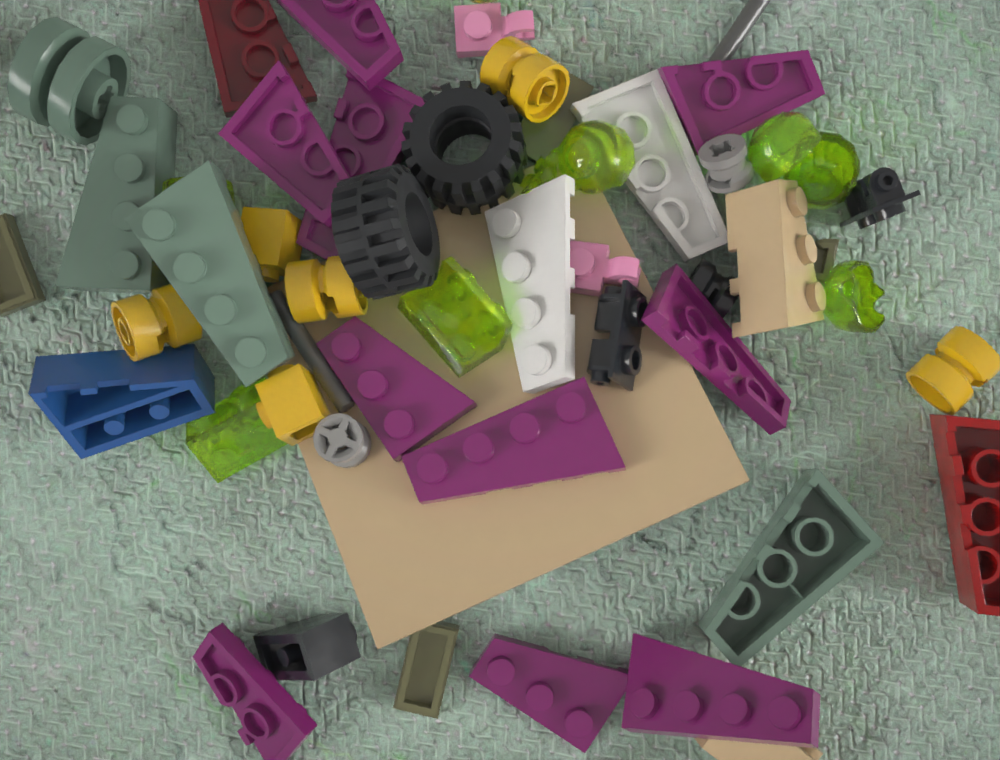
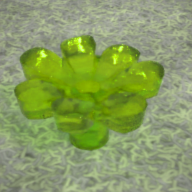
M556 147L549 152L546 159L542 155L538 158L533 169L535 174L529 173L523 178L522 183L519 185L523 189L519 195L527 194L532 189L557 178V164L562 154Z

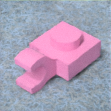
M500 3L454 6L455 41L458 58L485 56L496 42L508 36L517 37L523 41L535 39L532 10H520L506 16H501Z
M571 240L570 267L575 269V288L571 289L570 293L599 297L603 292L604 283L622 287L623 280H628L633 286L638 288L641 268H639L640 259L627 256L609 259V245Z

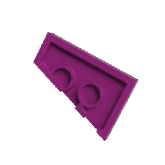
M276 0L291 17L369 91L404 61L402 52L375 0Z
M808 50L758 55L725 61H708L691 65L665 66L658 69L695 156L698 155L702 145L717 136L744 134L825 94Z
M278 60L218 134L316 219L329 228L332 224L331 203L333 190L337 187V183L340 180L350 178V175L287 69Z
M356 316L316 343L376 435L396 462L402 460L401 456L416 450L477 407V404L472 399Z
M223 622L209 631L193 655V658L219 702L224 706L232 707L239 717L243 727L237 732L246 746L254 742L264 760H289L317 727L316 722L308 715L306 709L297 703L278 683L273 673L266 669L245 647L243 641L234 635Z
M495 633L471 668L469 677L586 753L625 694L629 669L605 666L595 663L592 659L577 656V658L550 651L544 646Z

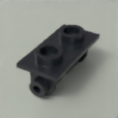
M887 167L879 168L845 188L843 200L850 218L839 223L840 227L857 221L859 229H863L906 211L903 202L921 195L920 191L917 190L905 195L897 173Z
M623 280L622 288L606 286L604 294L598 297L594 330L598 333H610L609 339H592L587 373L591 375L590 383L594 385L609 386L610 381L613 380L626 390L633 391L635 375H638L642 365V354L639 346L642 327H645L646 324L641 319L648 302L646 300L647 297L628 280Z

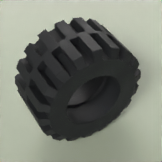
M460 81L458 88H452L449 82L440 86L442 92L434 96L431 91L422 97L425 103L422 107L413 106L409 112L413 122H405L402 130L406 139L401 141L402 152L410 172H412L422 186L427 198L430 197L436 207L443 210L448 205L450 212L457 215L462 214L463 208H468L471 215L481 214V206L489 205L490 209L498 206V198L502 195L509 199L515 193L513 182L522 183L525 176L522 166H527L528 159L525 148L526 143L518 113L513 104L508 105L507 97L498 91L493 95L490 85L481 82L477 89L472 87L471 81ZM480 135L491 140L484 154L473 162L454 165L442 161L446 148L459 137Z
M395 164L340 180L332 193V230L341 262L355 287L365 297L375 300L432 286L434 281L437 280L440 265L438 229L429 200L412 172L404 165Z

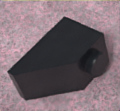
M347 612L320 614L260 632L253 636L261 664L273 673L276 680L316 681L361 657L356 642V629L350 622Z

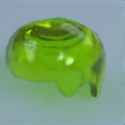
M800 112L779 113L765 119L754 130L747 147L748 161L752 163L753 170L764 182L777 180L811 153L821 141V134L813 122Z
M592 120L575 125L569 129L557 148L559 173L561 175L566 174L575 179V191H581L583 194H599L608 189L622 186L627 181L635 164L634 144L626 131L605 121Z
M820 131L801 138L796 142L785 164L783 179L796 180L798 182V187H801L806 195L808 209L826 210L844 202L850 195L860 172V160L854 144L842 135Z
M846 260L830 270L823 284L826 294V308L823 310L825 316L835 328L849 332L876 333L884 324L885 316L875 310V303L885 295V291L874 282V271L867 261Z

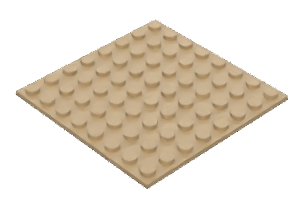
M579 145L524 169L525 176L522 183H512L515 193L509 199L503 195L498 198L500 205L566 174L575 179V196L570 197V218L575 220L574 241L609 245V259L619 256L636 258ZM448 205L443 210L439 208L433 211L440 242V265L437 280L429 287L375 300L368 298L366 314L356 316L477 404V407L419 448L585 377L626 470L613 473L604 472L586 475L583 478L565 481L557 480L533 484L530 487L509 488L486 492V494L421 504L418 501L403 460L399 462L393 460L356 403L350 410L342 414L351 416L366 427L371 436L372 445L370 453L364 462L352 468L338 467L318 455L314 447L313 436L298 443L377 649L390 645L750 481L691 364L647 325L642 327L639 346L642 354V365L638 375H635L633 391L626 390L613 380L610 381L609 386H598L590 383L591 375L587 373L592 339H609L610 333H598L594 330L598 307L597 296L570 293V314L575 315V379L535 394L523 392L485 217V211L490 209L489 205L481 206V214L471 215L468 208H463L461 215L452 214ZM641 268L637 289L647 297L646 300L649 303L653 290ZM285 279L267 287L269 294L276 290H281L286 297ZM604 283L602 294H604V291H605V287H606V286H617V285L605 284V283ZM329 312L325 320L303 324L317 343L354 316L337 318L333 312ZM288 336L295 356L283 365H296L299 363L313 374ZM316 379L330 413H339Z

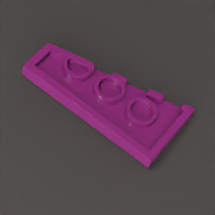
M347 70L345 76L348 81L343 97L338 99L333 115L336 121L329 142L350 177L395 164L400 165L404 158L401 141L406 140L402 133L404 123L413 122L409 112L414 105L422 107L425 104L423 98L385 78L369 91ZM305 209L296 243L326 261L328 257L338 256L332 224L328 228Z
M677 263L662 272L641 320L769 435L786 428L791 404L789 397L739 337L732 338L730 326Z
M585 377L401 456L418 501L421 504L486 494V492L509 488L530 487L533 484L557 480L565 481L583 478L586 475L604 472L613 473L626 470Z
M633 633L621 728L635 733L818 748L820 694L814 689Z

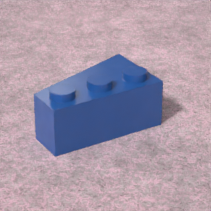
M187 344L178 348L164 346L162 353L137 362L132 361L125 350L36 356L28 394L80 459L215 413V377L195 344Z

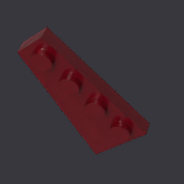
M198 0L226 118L232 117L278 60L287 69L306 103L318 101L317 94L311 82L308 81L291 43L288 42L269 0Z

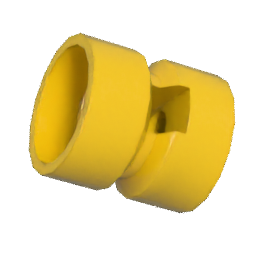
M513 36L502 38L496 42L485 55L480 68V82L490 85L493 95L498 91L507 97L508 105L513 104L518 114L534 123H541L552 117L563 104L569 90V72L562 64L545 54L539 53L536 48Z
M339 255L328 257L325 265H322L318 259L287 263L285 268V291L290 312L297 323L325 320L329 312H333L337 318L366 314L368 298L355 287Z
M171 284L153 289L148 299L141 294H136L113 301L111 304V314L117 335L127 355L134 362L162 353L164 344H168L172 348H178L202 338V326Z
M954 326L937 342V348L934 350L936 355H924L906 373V379L914 390L929 404L945 414L954 415L974 396L972 386L981 387L1000 371V356L991 345L973 331L962 326Z

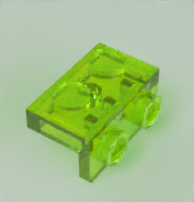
M452 256L442 261L437 280L434 281L432 286L406 293L400 297L397 307L458 378L502 351L513 327V323L500 304L493 302L477 284L473 274L469 270L462 268Z
M266 377L248 387L241 384L232 391L228 398L215 404V413L186 423L185 444L217 483L287 445L284 441L276 438L273 428L268 429L264 425L256 409V403L261 400L255 385L266 380Z

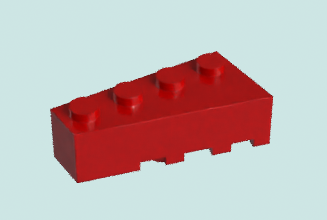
M929 414L959 602L977 614L1000 616V420Z

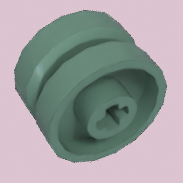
M59 17L43 19L30 29L14 55L7 82L9 103L17 114L37 124L47 127L51 126L55 133L82 145L91 144L98 141L110 97H127L131 82V61L125 50L97 36L90 37L87 31Z

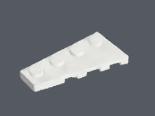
M658 69L572 103L570 107L571 112L684 262L728 243L725 224Z
M566 174L485 211L523 392L531 394L575 379V315L570 314V290L575 288V269L570 267V241L575 240V220L570 218V197L575 196V179Z

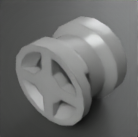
M724 134L707 141L698 151L701 165L708 170L705 178L712 192H735L745 187L753 179L752 163L745 160V156L748 153L746 140L741 135Z
M342 413L331 414L322 419L315 428L313 435L314 447L318 455L342 468L356 467L364 462L370 453L372 445L371 436L366 427L351 416Z

